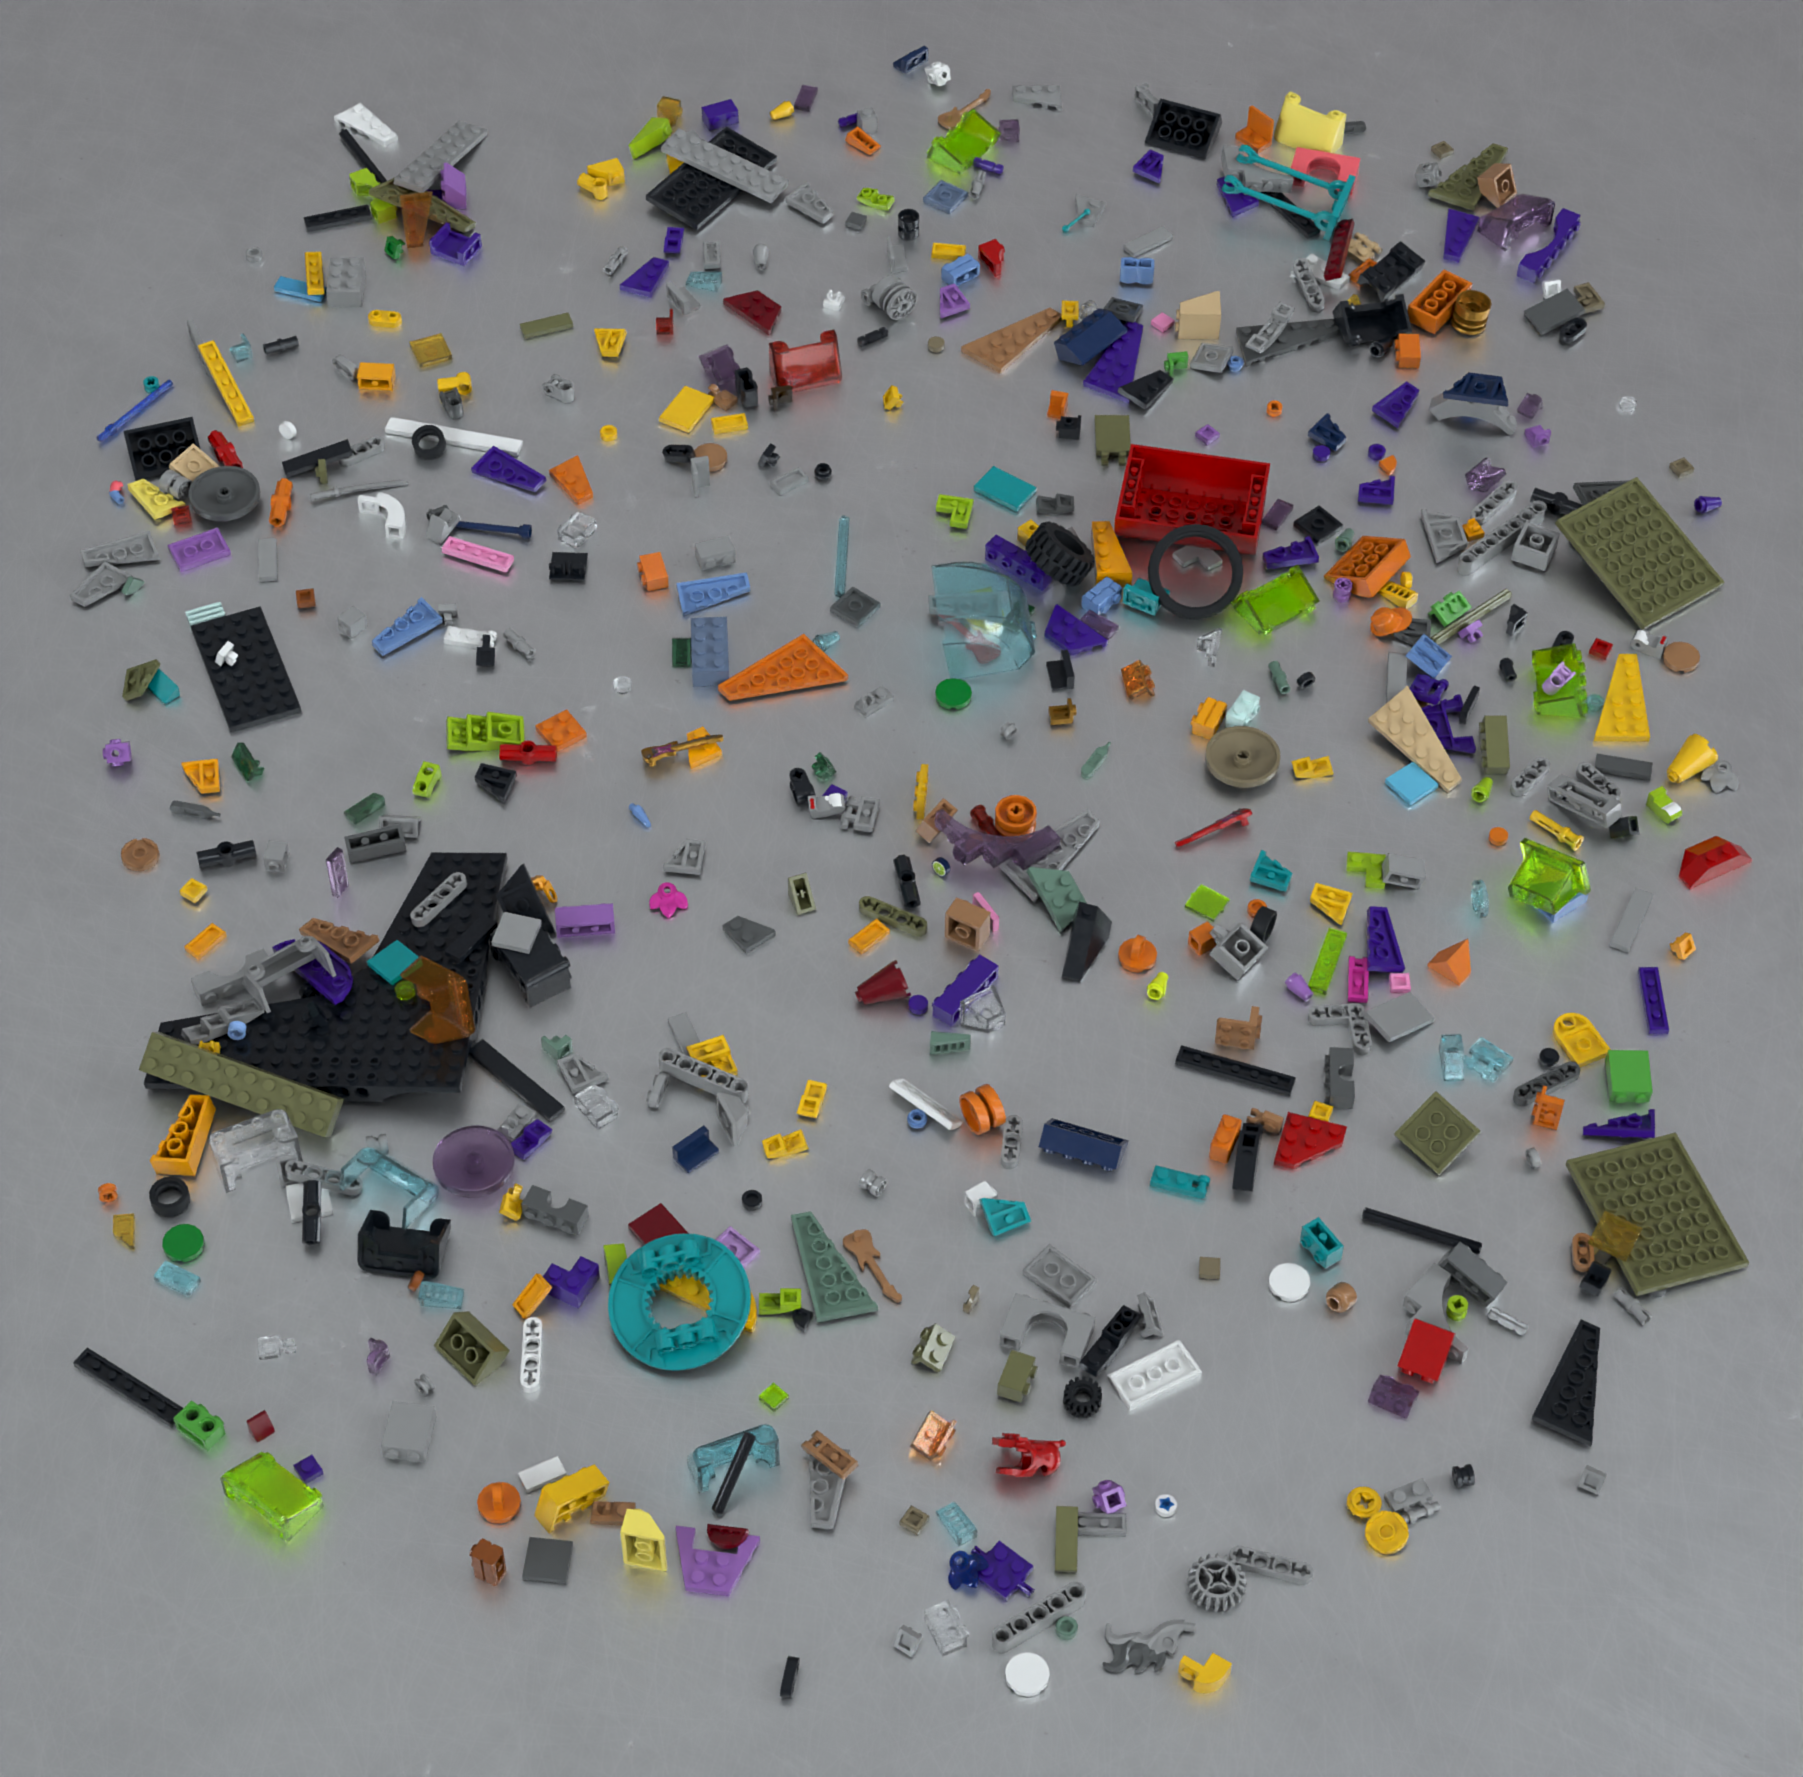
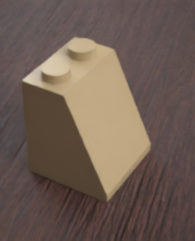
M1220 291L1180 302L1179 309H1176V320L1178 322H1175V332H1178V339H1219L1221 322Z

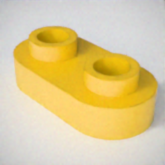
M373 310L368 314V321L372 326L396 328L402 324L401 314L395 311Z

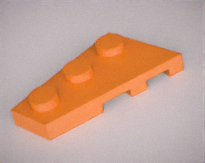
M578 455L549 470V475L578 505L593 498L592 489Z

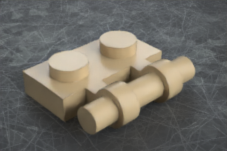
M1356 232L1354 238L1357 240L1355 241L1351 238L1347 256L1361 265L1369 258L1373 260L1375 257L1374 252L1380 254L1383 249L1375 241H1370L1365 234Z

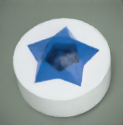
M1163 1494L1156 1499L1155 1511L1158 1515L1170 1517L1176 1512L1177 1502L1173 1496Z

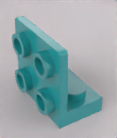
M1138 578L1133 586L1125 585L1122 603L1155 616L1162 605L1159 603V597L1153 594L1149 581ZM1164 588L1166 593L1170 595V590Z

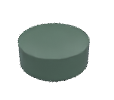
M1069 1616L1059 1618L1056 1622V1634L1064 1640L1074 1638L1078 1631L1076 1620Z

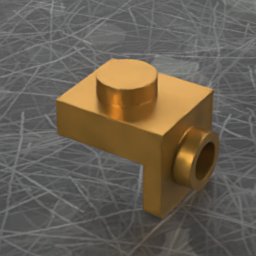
M1067 698V705L1049 706L1048 712L1051 725L1073 723V716L1076 715V705H1072L1071 698Z

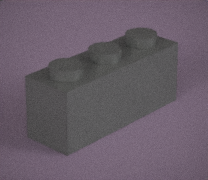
M401 824L344 837L350 863L406 851Z

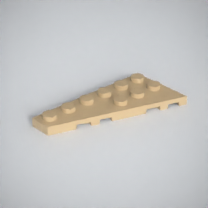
M1408 686L1368 718V723L1412 762L1417 764L1447 793L1461 783V776Z

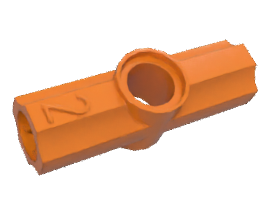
M281 478L280 481H277L275 494L271 496L269 523L274 527H281L285 524L287 511L291 509L293 484L286 478Z

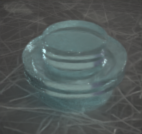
M1597 694L1589 695L1586 698L1587 708L1591 711H1599L1604 706L1603 697Z

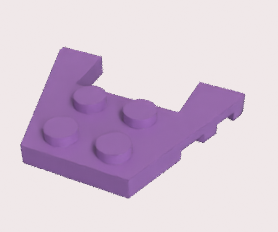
M676 1526V1537L685 1591L730 1596L742 1575L744 1567L749 1563L755 1548L760 1544V1536L748 1535L746 1540L738 1546L737 1554L693 1549L696 1529Z

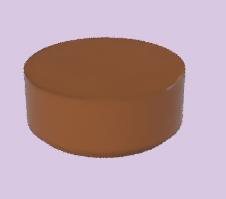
M419 1270L416 1271L407 1286L408 1289L415 1292L425 1274Z

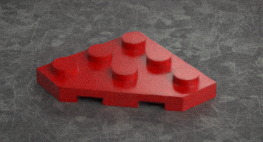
M1288 1112L1274 1164L1295 1169L1305 1161H1312L1325 1155V1152L1331 1149L1336 1150L1342 1147L1347 1126Z

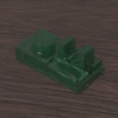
M237 743L231 758L245 779L251 781L254 776L262 775L264 767H258L260 761L254 760L244 743Z

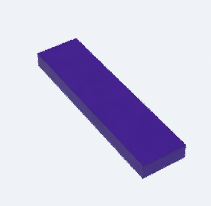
M1638 967L1648 1034H1668L1669 1025L1658 967Z

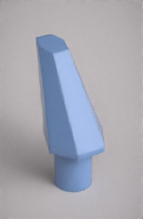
M630 804L629 810L632 811V814L647 828L651 827L644 809L640 805Z

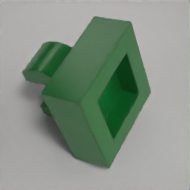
M389 236L387 237L384 251L391 258L399 259L400 254L404 252L401 248L402 245H405V242Z

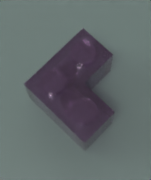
M728 344L698 356L705 372L711 370L718 385L735 379V370L740 369L734 360V353Z

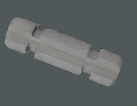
M1495 1307L1490 1309L1488 1318L1494 1321L1498 1320L1499 1324L1512 1331L1515 1329V1332L1520 1335L1526 1333L1528 1329L1527 1324L1522 1321L1519 1323L1518 1319L1505 1312L1500 1313L1501 1310Z

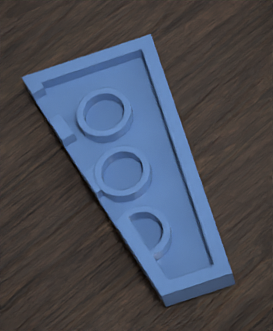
M747 572L676 583L682 615L684 617L749 592L750 584Z
M421 597L417 600L418 603L414 607L411 606L406 610L407 613L401 618L398 617L391 627H387L372 640V646L384 656L443 623L442 617Z

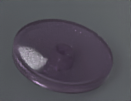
M474 1125L456 1129L446 1135L437 1145L432 1163L435 1177L445 1190L457 1196L476 1198L489 1195L507 1183L514 1170L515 1157L510 1141L502 1133L490 1127Z

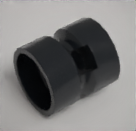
M904 209L898 214V236L903 240H914L919 236V213L916 210Z

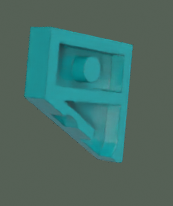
M1261 850L1251 873L1250 881L1286 892L1292 879V872L1282 867L1277 860L1272 861L1266 856L1267 852Z
M988 1198L979 1199L992 1236L1031 1222L1025 1202Z

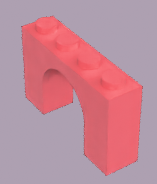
M1297 147L1291 169L1307 175L1316 169H1328L1337 174L1338 180L1347 182L1349 175H1353L1356 178L1350 195H1352L1361 158ZM1293 176V185L1304 187L1306 181Z

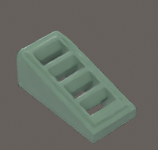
M931 1031L930 1054L969 1050L971 1035Z

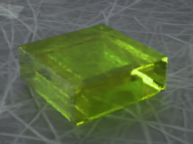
M774 1382L759 1395V1400L773 1412L789 1399V1395Z

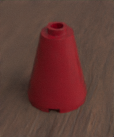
M897 960L892 961L857 986L858 991L855 994L859 1003L863 1002L864 1005L911 996L910 992L906 993L905 989H908V985L901 969H896L895 964H898Z

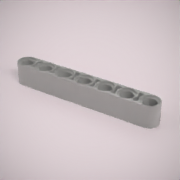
M1539 500L1532 502L1462 552L1459 557L1457 571L1465 576L1472 574L1515 543L1526 522L1537 526L1540 525L1545 518L1546 504Z

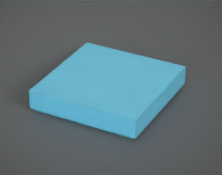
M1411 762L1385 779V784L1410 806L1438 788V783L1414 762Z

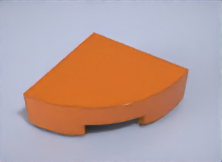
M1394 455L1379 461V467L1390 476L1394 473L1397 464Z

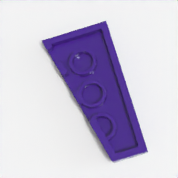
M492 446L471 468L474 474L532 492H536L547 481L544 475L495 446Z

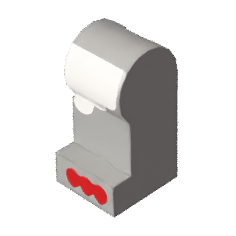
M1637 630L1630 645L1636 651L1661 659L1669 636L1662 634L1661 637L1649 634L1645 630Z
M835 793L820 797L815 795L808 796L809 812L812 819L837 815L845 811L843 794Z

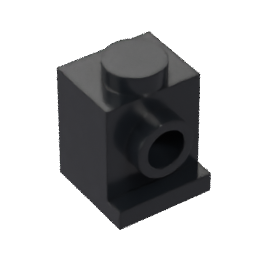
M1078 415V418L1061 416L1060 421L1056 422V431H1059V438L1079 440L1081 415Z

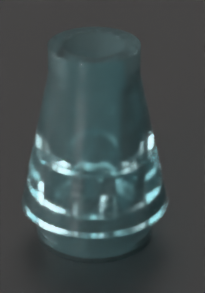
M837 631L819 634L815 636L813 643L824 652L840 640V635Z

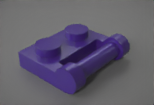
M1418 674L1409 689L1415 699L1436 705L1439 703L1443 691L1447 690L1449 682L1446 679L1436 680L1428 675ZM1432 688L1436 689L1434 693L1429 694Z

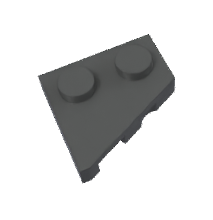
M1412 618L1411 624L1405 630L1393 633V636L1414 646L1423 634L1430 638L1431 620Z
M740 916L722 925L723 931L746 954L776 936L774 929Z

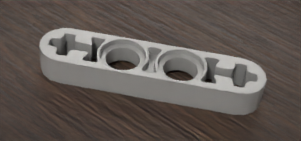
M1298 258L1293 263L1295 276L1310 309L1314 312H1320L1325 307V299L1308 261L1304 258ZM1307 276L1310 277V280L1304 281L1302 278ZM1309 289L1316 290V292L1312 294L1308 293L1307 291Z
M1512 480L1504 481L1471 511L1470 519L1475 518L1479 525L1485 524L1516 495L1517 483ZM1500 496L1503 500H1497L1495 497ZM1485 506H1491L1493 509H1486Z
M461 872L451 874L411 912L412 924L416 927L427 925L467 887L466 876ZM445 891L450 892V893H449L448 895H446V896L440 895L442 892H445ZM432 903L437 904V906L433 908L428 907V905Z
M290 1160L285 1164L284 1175L289 1180L300 1183L308 1180L321 1181L323 1189L350 1196L359 1195L362 1191L363 1181L356 1175L298 1160ZM314 1172L317 1173L319 1177L311 1178L308 1176V1174ZM337 1178L339 1182L330 1183L328 1179Z
M1235 1546L1229 1553V1561L1235 1559V1565H1241L1242 1570L1300 1585L1309 1584L1313 1578L1314 1570L1306 1562L1244 1546ZM1237 1554L1242 1555L1240 1560L1236 1559ZM1249 1556H1251L1250 1563H1247ZM1262 1558L1266 1561V1565L1259 1567L1254 1561ZM1284 1564L1288 1570L1286 1572H1279L1276 1569V1565ZM1292 1567L1295 1568L1293 1574H1291ZM1302 1570L1306 1571L1305 1577L1300 1576Z

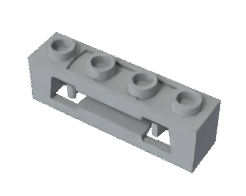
M1561 774L1547 785L1548 800L1605 828L1610 827L1622 817L1620 801L1568 776ZM1564 797H1566V801H1569V803H1567V802H1565V801H1563V800H1561V799L1564 798ZM1594 811L1597 812V816L1602 814L1603 819L1594 816Z

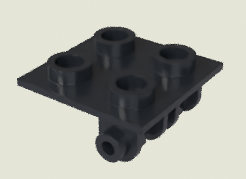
M552 552L551 563H549V579L585 580L588 553Z

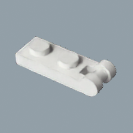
M448 626L443 640L444 644L477 649V647H482L483 634L490 635V648H493V642L497 639V633L494 631L483 632Z

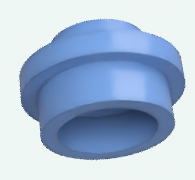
M1231 356L1227 366L1231 371H1239L1243 367L1244 361L1239 356Z
M914 1109L908 1114L907 1122L913 1128H922L927 1123V1115L920 1109Z

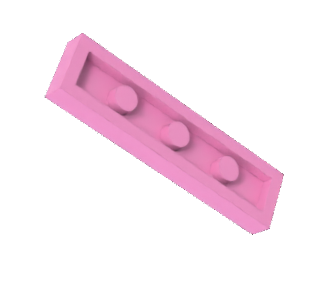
M451 536L448 537L442 547V553L506 573L514 562L513 555Z

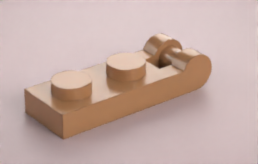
M818 1430L811 1435L812 1438L809 1441L801 1444L802 1449L807 1454H811L843 1480L859 1466L857 1460Z

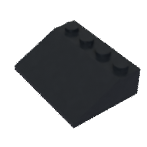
M1160 98L1145 143L1206 159L1221 128V114Z
M193 417L123 431L135 481L162 476L165 471L170 469L169 464L193 443L200 449Z

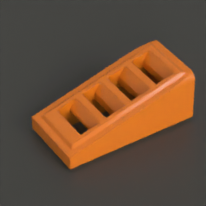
M858 126L847 133L845 141L868 155L881 148V145Z

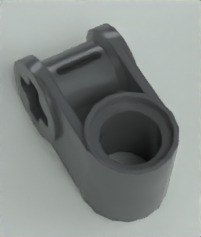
M454 387L453 390L446 392L440 391L441 403L449 417L452 419L461 418L464 412L462 399L457 388Z

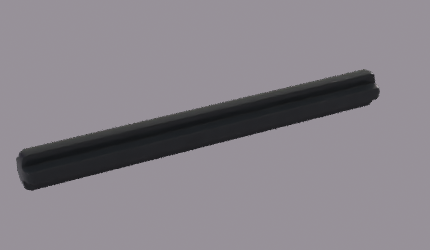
M341 129L340 137L362 165L375 175L377 182L381 184L386 182V178L348 130Z
M1366 1207L1362 1213V1218L1446 1245L1454 1247L1457 1243L1461 1242L1476 1254H1479L1482 1248L1481 1242Z

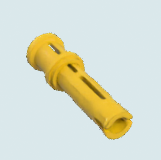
M1534 810L1529 818L1531 821L1557 836L1559 842L1568 844L1573 851H1576L1583 843L1584 837L1573 833L1571 828L1562 827L1538 810Z

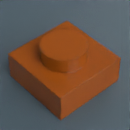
M314 588L296 590L298 608L316 606Z

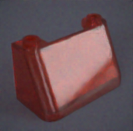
M835 330L821 333V342L790 349L782 341L769 343V373L775 387L791 385L792 393L839 383L842 380V369Z

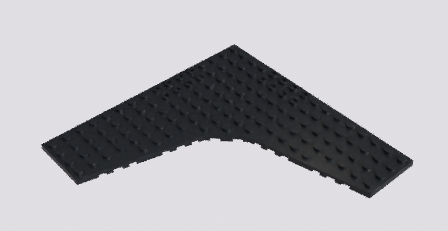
M431 852L374 954L375 956L398 940L422 959V965L394 985H391L367 966L352 976L353 984L345 999L336 1005L323 995L268 1004L271 1012L267 1013L264 1010L263 1014L245 1024L246 1035L243 1039L233 1040L227 1033L212 1040L219 1042L221 1047L219 1054L341 1097L344 1101L384 1102L385 1098L412 1092L461 1093L467 1058L472 1043L476 1041L487 986L490 939L488 936L461 963L447 957L445 950L482 914L495 921L499 904L496 895L502 889L508 859L507 853ZM456 872L463 873L466 876L467 887L427 925L423 927L414 926L410 917L411 912L451 874ZM445 891V892H442L440 895L446 896V895H448L450 892ZM436 903L428 905L429 908L437 906ZM312 1001L323 1010L329 1024L324 1028L318 1024L310 1028L308 1023H305L302 1018L304 1013L309 1012L307 1004ZM218 1013L161 1022L158 1032L185 1041L181 1035L183 1028L198 1025L202 1017ZM146 1073L144 1080L146 1089H189Z

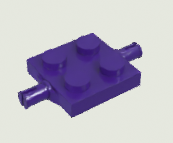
M1000 1540L987 1553L977 1546L972 1549L971 1554L980 1559L979 1564L972 1571V1576L1003 1600L1007 1601L1018 1590L1024 1592L1028 1597L1034 1593L1035 1589L1025 1583L1028 1575L1034 1570L1033 1565Z

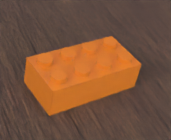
M1444 269L1408 305L1407 312L1410 323L1435 334L1453 316L1458 294L1471 290L1472 283Z

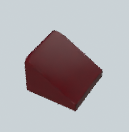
M265 1410L246 1421L249 1432L256 1442H260L275 1432Z

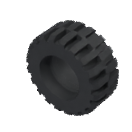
M1050 521L1041 523L1026 542L1027 554L1037 564V567L1063 585L1066 584L1069 587L1079 585L1094 567V555L1091 554L1092 552L1086 547V544L1073 535L1071 531L1066 530L1057 523H1051Z

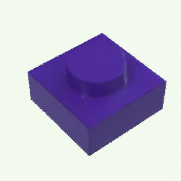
M313 1455L293 1465L294 1470L304 1485L323 1475V1470Z

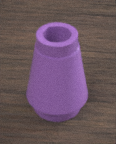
M1295 972L1285 981L1287 989L1304 1001L1309 1000L1313 996V992L1302 975H1298Z

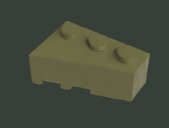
M1484 716L1482 722H1479L1480 750L1482 751L1481 767L1484 768L1485 774H1507L1510 769L1507 716Z

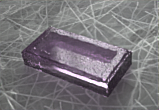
M802 85L795 101L794 109L810 112L818 92V87Z
M1277 499L1262 519V525L1277 531L1293 510L1294 505Z
M1090 609L1080 619V621L1107 640L1119 630V625Z

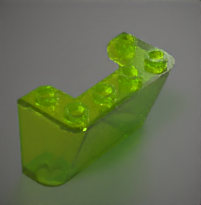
M973 108L969 112L966 111L960 117L961 121L956 125V129H951L945 138L943 136L935 137L931 142L932 146L926 152L928 159L959 175L973 164L975 157L980 158L990 150L1002 134Z
M1575 643L1532 651V665L1536 674L1537 691L1533 692L1537 715L1585 718V714H1588L1587 703H1585L1587 692L1584 689V686H1587L1585 675H1583L1586 672L1585 662H1581L1582 653L1581 650H1577ZM1563 661L1564 665L1576 674L1556 694L1548 695L1544 692L1542 685Z

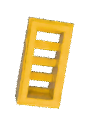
M1391 581L1378 591L1379 594L1398 607L1406 609L1413 606L1418 598V593Z

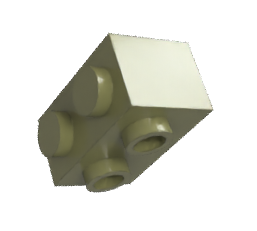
M1011 1350L998 1382L997 1395L1021 1403L1024 1395L1028 1396L1031 1388L1030 1379L1035 1378L1038 1366H1035L1036 1357Z

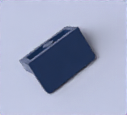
M922 46L893 62V66L904 74L909 73L928 61V48Z
M703 1125L674 1145L672 1152L673 1159L687 1173H690L718 1154L719 1149L709 1139V1130Z

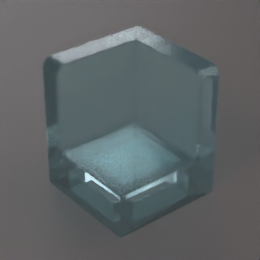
M244 333L240 334L242 343L230 348V352L237 363L253 358L251 345Z

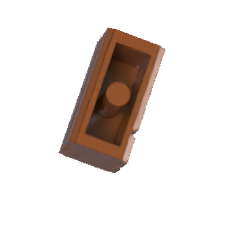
M482 1538L470 1550L469 1556L472 1557L471 1566L474 1568L476 1578L483 1581L486 1580L487 1583L496 1586L506 1573L503 1548L496 1544L492 1545L490 1541Z

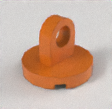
M1137 935L1136 938L1128 939L1122 943L1119 948L1118 959L1125 969L1131 972H1143V970H1149L1155 965L1157 959L1156 947L1146 940V937Z
M496 1482L483 1488L478 1496L477 1505L480 1515L486 1521L501 1524L512 1520V1517L518 1514L521 1507L519 1492L514 1486L505 1482Z

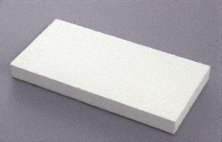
M1178 1340L1108 1374L1107 1379L1130 1411L1201 1376L1202 1371L1182 1342Z

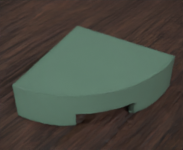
M129 576L121 592L125 595L133 594L142 587L144 581Z

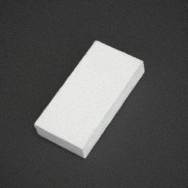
M558 1456L518 1473L526 1493L544 1487L548 1483L558 1481L567 1475Z

